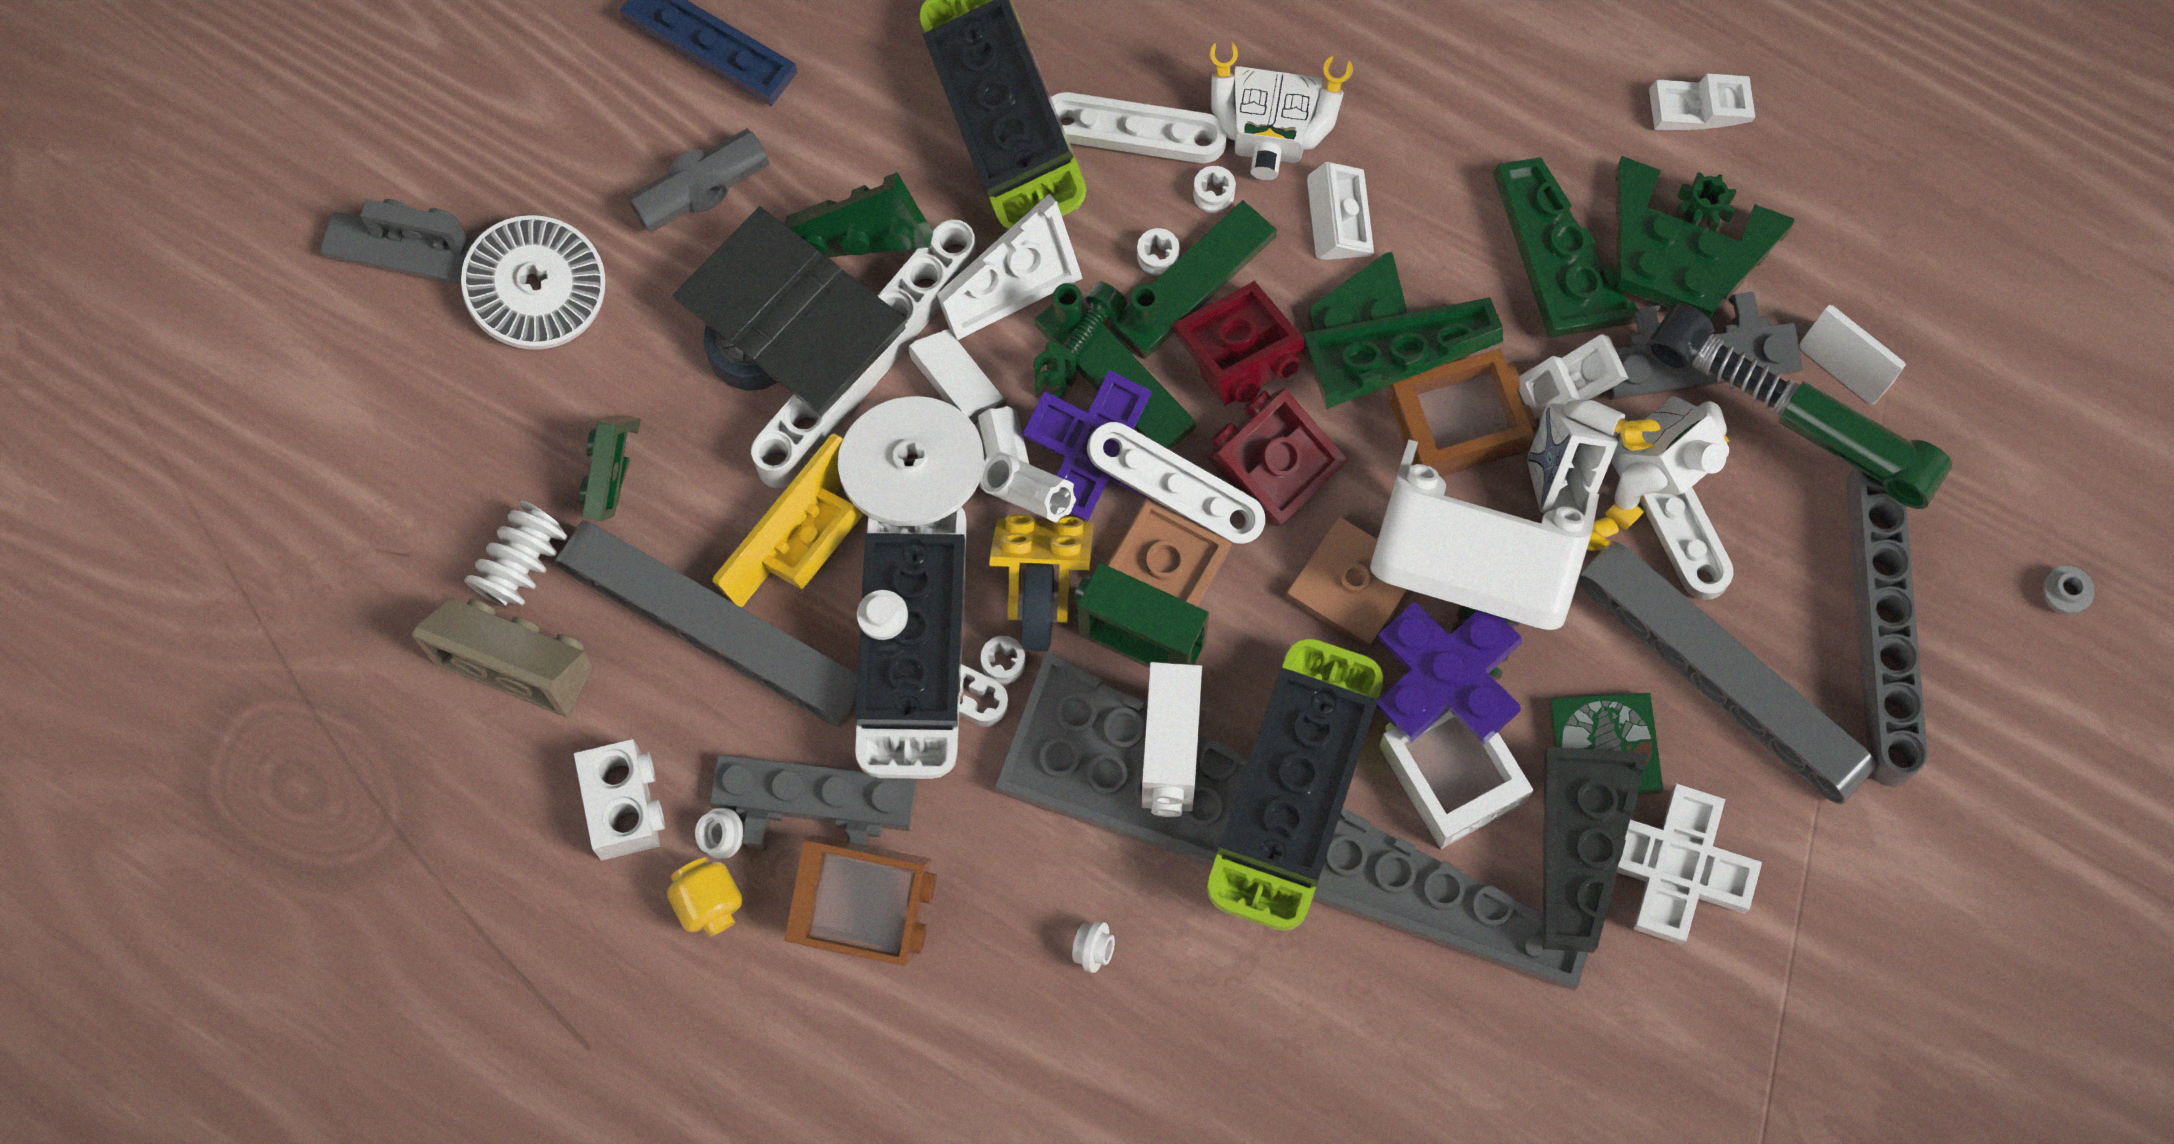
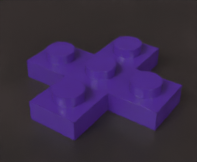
M1111 370L1107 372L1088 412L1044 391L1022 434V437L1064 457L1056 476L1074 484L1073 493L1076 501L1070 515L1080 518L1084 522H1088L1108 480L1145 499L1147 498L1146 495L1098 469L1088 456V440L1098 427L1106 423L1117 422L1134 430L1152 394V391ZM1108 439L1104 442L1103 450L1107 456L1116 457L1119 454L1120 447L1115 440Z
M1414 602L1378 634L1379 641L1409 672L1378 699L1376 708L1411 743L1449 710L1484 745L1521 711L1520 704L1489 675L1496 666L1522 644V636L1502 617L1477 610L1449 636Z

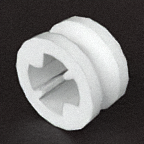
M1209 166L1200 170L1195 177L1193 191L1194 201L1198 207L1210 213L1223 212L1229 208L1235 195L1236 182L1234 176L1229 170L1220 166ZM1213 182L1216 187H1222V195L1216 196L1213 191L1206 192L1207 183Z
M1150 229L1142 234L1138 240V264L1149 275L1161 276L1179 259L1178 239L1166 229ZM1157 245L1160 250H1166V258L1159 260L1156 254L1150 255V247Z
M997 636L985 643L981 651V666L985 676L998 681L1001 685L1014 683L1022 676L1025 670V653L1023 647L1016 639L1009 636ZM1002 650L1005 656L1014 654L1017 658L1011 659V669L1004 670L1001 665L994 667L990 665L989 662L995 663L994 653Z

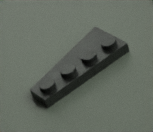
M1547 746L1544 752L1542 949L1594 953L1598 948L1614 888L1613 883L1623 854L1631 815L1634 812L1638 797L1637 792L1649 754Z

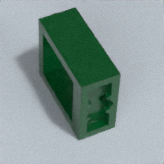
M1099 562L1093 576L1088 574L1083 576L1076 589L1073 601L1078 604L1074 617L1078 618L1080 637L1150 668L1151 662L1196 664L1206 644L1208 611Z

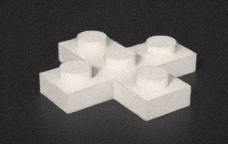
M1676 783L1672 789L1661 829L1630 820L1617 873L1646 882L1633 930L1683 946L1688 938L1698 899L1743 914L1750 910L1762 862L1713 846L1726 799Z

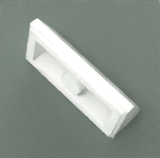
M1331 162L1323 163L1307 177L1316 257L1329 260L1369 257L1373 255L1374 248L1364 170Z
M1830 304L1799 344V349L1870 405L1875 404L1906 366L1902 359Z
M949 329L919 339L908 346L910 358L943 400L962 411L972 423L978 420L979 414L989 408L994 409L1004 402L1003 396Z

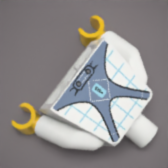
M1571 400L1565 405L1555 403L1548 405L1539 416L1540 425L1527 459L1541 513L1556 510L1559 507H1570L1583 513L1589 492L1597 494L1618 444L1615 436L1621 434L1622 443L1629 450L1654 448L1653 444L1647 443L1643 439L1642 431H1659L1660 425L1658 422L1650 418L1626 421L1624 413L1593 400ZM1604 517L1594 521L1587 550H1600L1610 543L1605 537L1615 535L1619 531L1614 520Z

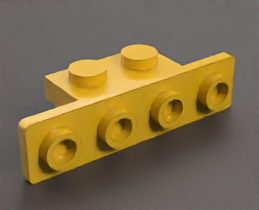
M836 434L829 436L714 575L713 583L730 602L743 607L770 573L803 590L863 516L853 503L835 495L842 486L838 471V455L843 441L840 436Z

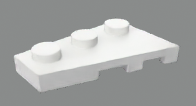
M1048 194L937 293L950 331L957 340L1052 294L1055 288L1063 283L1072 284L1082 279L1055 199Z

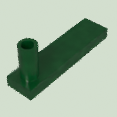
M1242 200L1151 285L1143 284L1137 286L1131 294V304L1121 312L1116 320L1111 321V329L1141 357L1146 359L1175 332L1173 323L1198 311L1276 238L1277 229Z
M1063 283L1057 286L1053 292V304L1035 317V326L1048 340L1051 339L1062 346L1089 310L1082 302L1080 289L1071 283ZM1102 323L1076 358V370L1097 392L1109 370L1152 391L1134 430L1166 449H1172L1196 429V421Z

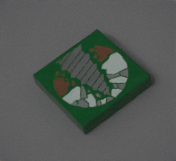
M1651 693L1557 698L1550 700L1549 711L1554 747L1649 754L1637 793L1638 795L1662 792L1663 782Z

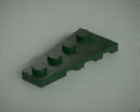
M1542 157L1498 164L1493 175L1548 338L1636 323L1635 312H1638L1639 309L1634 301L1628 303L1621 290L1617 288L1616 273L1611 266L1605 267L1594 250L1595 240L1586 227L1581 228L1570 212L1572 204Z
M1490 297L1304 333V348L1326 409L1503 342V325Z

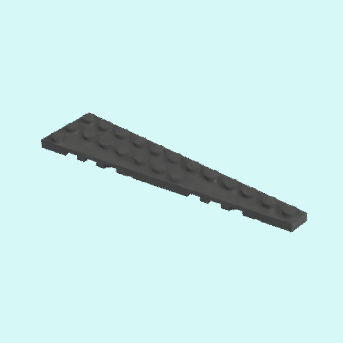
M1046 651L995 789L998 793L1213 866L1249 759L1242 757L1236 750L1217 740L1211 741L1198 734L1192 811H1182V815L1178 817H1162L1152 814V809L1142 808L1148 707L1144 705L1143 701L1128 693L1124 695L1102 683L1100 678ZM1344 807L1342 808L1312 901L1573 991L1578 988L1588 952L1542 949L1543 912L1529 905L1518 903L1505 892L1474 880L1461 873V869L1444 860L1440 862L1416 849V845L1399 836L1395 838L1370 825L1371 822Z

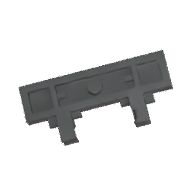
M1754 292L1730 296L1728 302L1734 306L1735 316L1731 320L1732 325L1724 326L1722 334L1714 335L1724 340L1723 346L1729 348L1733 345L1735 353L1740 355L1742 352H1745L1744 358L1751 362L1753 359H1757L1756 365L1762 368L1768 365V372L1774 375L1780 372V375L1798 373L1803 370L1795 323L1769 326L1767 315L1758 316ZM1659 305L1640 308L1638 312H1635L1638 334L1629 336L1630 347L1615 349L1628 379L1610 388L1609 391L1611 400L1729 382L1725 380L1718 382L1717 375L1713 373L1706 375V373L1699 371L1695 367L1681 372L1669 369L1650 355L1647 350V342L1660 325L1656 313L1660 308Z
M718 755L710 804L712 808L734 810L740 820L745 821L742 843L746 845V849L766 851L764 846L765 832L770 829L771 820L782 822L783 816L835 822L836 828L846 829L847 842L868 846L869 836L881 837L882 828L903 831L911 830L917 780L913 778H878L861 771ZM844 859L845 861L858 862V861H853V860Z

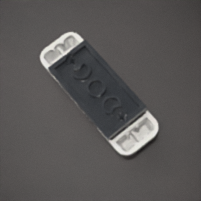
M962 507L945 518L918 526L890 525L868 517V530L865 533L862 599L874 591L888 590L896 593L904 600L908 611L906 626L893 638L886 640L874 639L866 635L860 628L855 722L857 725L855 751L859 766L870 776L878 778L933 779L949 773L956 763L958 754L967 529L965 511Z

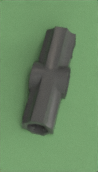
M746 128L706 152L695 149L682 154L672 163L668 174L627 196L638 220L650 234L692 209L696 212H703L714 208L726 197L730 187L770 165L769 160L753 131Z

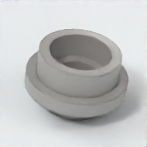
M2058 567L2046 577L2043 583L2045 601L2051 609L2058 613L2067 615L2078 614L2084 611L2094 599L2095 589L2091 578L2077 567ZM2068 582L2072 584L2077 590V595L2068 594L2064 590L2063 583Z

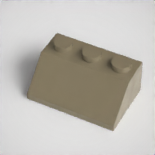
M450 598L416 626L412 636L436 666L566 718L569 717L593 668V664L585 651H583L584 645L577 640L562 634H557L555 639L540 634V628L537 625L520 617L514 616L511 622L495 616L496 611L492 607L475 599H469L467 604Z

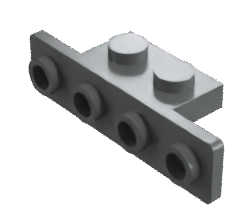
M366 199L360 216L340 212L332 214L320 251L324 257L461 285L463 263L475 240L466 237L457 217L448 211L438 208H430L428 211L413 209L405 203L394 199H385L383 202Z

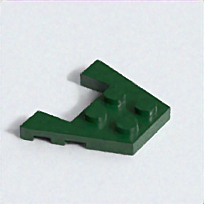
M1621 156L1615 171V181H1618V195L1616 198V214L1618 215V235L1616 238L1617 288L1669 308L1677 303L1687 304L1698 309L1710 319L1742 285L1744 279L1751 271L1769 256L1770 251L1779 241H1783L1788 235L1795 219L1754 204L1741 240L1738 241L1648 208V202L1661 170Z

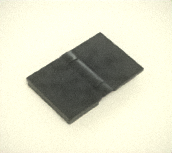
M761 206L672 294L673 299L730 344H734L752 360L757 362L769 376L821 417L906 329L905 324L908 322L907 318Z

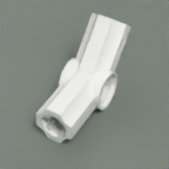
M1006 406L998 409L989 408L979 414V422L976 424L984 451V468L979 482L981 489L990 495L1053 522H1058L1064 515H1069L1076 501L1073 493L1074 484L1029 464L1018 412Z

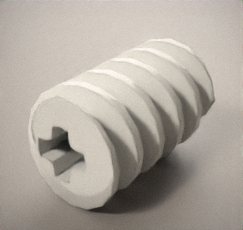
M519 499V504L525 512L512 510L508 514V520L514 528L502 526L497 530V536L503 544L492 542L486 547V551L493 561L478 559L475 563V567L482 577L468 575L464 580L478 594L502 608H506L508 603L520 606L525 604L524 599L517 592L518 587L534 590L536 585L528 576V572L532 570L545 573L547 569L538 559L540 554L556 557L558 554L549 543V540L551 538L562 541L568 539V536L556 520L541 509Z

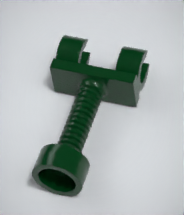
M1102 281L1096 282L1085 298L1090 306L1089 310L1065 343L1061 346L1050 339L1045 346L1046 351L1040 353L1035 358L1033 369L1036 379V397L1042 391V387L1049 383V387L1059 386V389L1053 393V396L1064 400L1067 392L1066 385L1072 387L1076 382V358L1098 327H1100L1103 320H1116L1128 304L1126 298L1116 288ZM1047 365V370L1040 373L1041 368Z

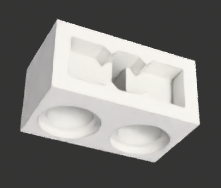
M631 739L574 753L591 845L600 860L660 847L657 831L665 829V821L659 800L651 801L648 783L655 782L656 778L649 752L642 754L635 741ZM617 766L629 767L628 776L623 782L616 785L606 783V777L610 770ZM627 813L639 815L638 823L631 831L625 833L615 831L616 822L622 815Z

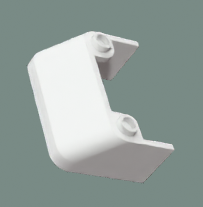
M1409 439L1370 564L1371 572L1378 579L1388 584L1546 630L1562 627L1572 602L1591 537L1599 494L1589 492L1583 513L1574 508L1559 507L1556 510L1546 512L1541 523L1445 496L1446 483L1435 469L1421 464L1412 465L1418 442Z

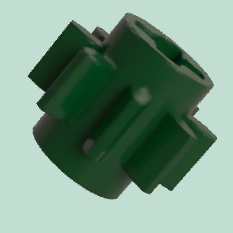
M1698 172L1693 181V186L1684 183L1681 185L1677 197L1682 202L1677 209L1676 215L1685 216L1687 222L1716 232L1720 219L1730 222L1736 210L1730 203H1732L1737 191L1736 189H1728L1727 185L1722 181L1723 175L1721 174L1716 177H1704L1701 172Z

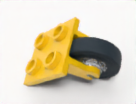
M1012 514L1006 518H997L990 553V566L1009 567L1008 620L1022 621L1023 649L1029 651H1049L1053 622L1067 623L1070 570H1089L1094 522H1083L1082 519L1073 516H1063L1058 522L1035 520L1032 516L1026 514ZM1021 563H1028L1025 571L1024 591H1020ZM1053 564H1059L1058 593H1054Z

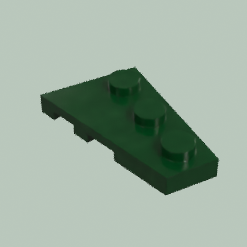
M898 172L884 177L883 185L873 189H869L866 185L853 189L850 198L838 203L826 200L788 215L784 224L826 257L859 256L868 253L929 248L933 237L931 227Z

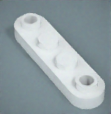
M1070 92L1058 93L1051 97L1060 120L1070 118L1074 121L1071 125H1062L1069 143L1196 163L1215 161L1223 154L1226 147L1227 132L1224 131L1218 117L1212 114ZM1199 139H1206L1210 144L1208 146H1199L1195 142Z
M1110 422L1098 427L1091 434L1087 444V452L1091 462L1098 469L1168 509L1231 541L1232 544L1251 542L1263 531L1265 514L1257 500L1121 423ZM1112 439L1119 444L1120 451L1116 457H1109L1104 453L1103 445L1106 440ZM1234 511L1241 512L1245 517V524L1241 529L1234 528L1230 523V516Z
M1691 487L1680 495L1659 493L1641 495L1639 501L1685 590L1692 596L1703 600L1714 599L1723 594L1732 581L1733 566L1693 488ZM1701 570L1707 571L1712 576L1713 581L1709 583L1701 581L1697 576V572Z

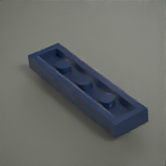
M628 0L620 9L622 18L626 22L771 107L798 73L796 63L688 0Z

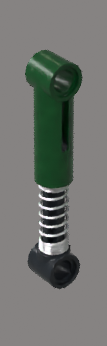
M1674 304L1647 342V350L1650 355L1663 366L1679 372L1695 367L1699 371L1706 373V375L1713 373L1717 375L1718 382L1723 380L1729 382L1730 389L1735 387L1741 389V396L1748 393L1752 396L1753 402L1760 400L1764 403L1765 409L1772 407V413H1776V416L1779 415L1780 417L1778 423L1883 483L1885 491L1893 499L1907 507L1914 509L1928 507L1952 469L1950 457L1937 446L1922 440L1909 441L1810 383L1803 381L1798 385L1792 379L1786 382L1780 378V372L1775 375L1768 372V365L1762 368L1756 365L1757 359H1753L1751 362L1744 358L1745 352H1742L1740 355L1735 353L1733 345L1729 348L1723 346L1724 340L1712 334L1714 326L1710 319L1690 305Z

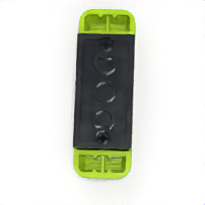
M926 0L921 6L919 14L921 25L925 32L922 35L983 190L990 198L1000 223L1005 229L1009 230L1048 194L1057 202L1062 217L1078 210L1085 199L1086 183L1012 0Z
M1314 639L1300 640L1292 645L1287 652L1209 875L1207 892L1210 901L1216 908L1274 930L1287 931L1295 929L1304 921L1383 686L1381 668L1374 660Z

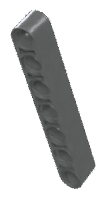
M1854 467L1847 478V497L1867 751L1876 762V768L1871 773L1876 781L1885 786L1896 787L1908 782L1922 769L1927 760V741L1907 509L1905 505L1893 499L1885 491L1883 483L1872 481L1866 473ZM1874 515L1882 518L1887 524L1888 529H1880L1874 526L1869 516ZM1873 561L1886 564L1892 575L1886 576L1877 572L1873 566ZM1881 607L1889 610L1894 615L1896 623L1882 620L1877 614L1876 608ZM1885 654L1893 657L1898 662L1899 671L1890 670L1885 667L1881 662L1880 655ZM1884 702H1892L1898 705L1903 712V719H1896L1890 716L1885 710ZM1888 750H1896L1902 753L1906 758L1907 768L1894 765L1889 759Z
M582 520L555 559V563L573 578L830 725L840 727L856 702L857 674L588 521Z
M1611 541L1579 574V585L1587 595L1828 800L1836 804H1844L1876 768L1875 759L1861 744L1623 544Z

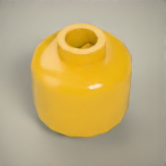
M703 857L683 866L671 875L673 883L667 890V898L685 931L693 933L705 930L707 936L712 937L736 923L732 914L741 907L742 895L723 863H709L707 857Z

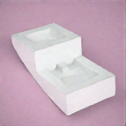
M1707 73L1700 82L1656 80L1649 88L1654 130L1710 129L1748 123L1755 119L1749 76Z
M1601 334L1562 358L1552 356L1520 375L1519 392L1525 405L1531 407L1535 420L1538 422L1539 416L1548 405L1552 403L1565 405L1571 400H1589L1628 379V376L1610 337Z

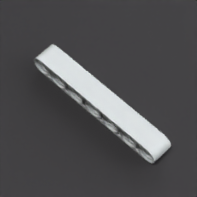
M951 219L938 225L933 231L931 246L929 248L917 249L880 292L879 298L899 313L907 315L906 329L839 400L821 417L795 395H792L756 437L752 444L751 455L759 478L764 484L774 488L790 485L829 436L835 434L940 310L941 305L937 293L977 259L975 236L972 228L967 223ZM954 244L965 247V249L958 253L944 251L948 246ZM925 278L936 281L935 284L928 288L915 286L919 280ZM806 417L817 420L816 424L809 429H798L795 427L798 421ZM783 453L787 455L781 464L773 466L764 463L771 454Z

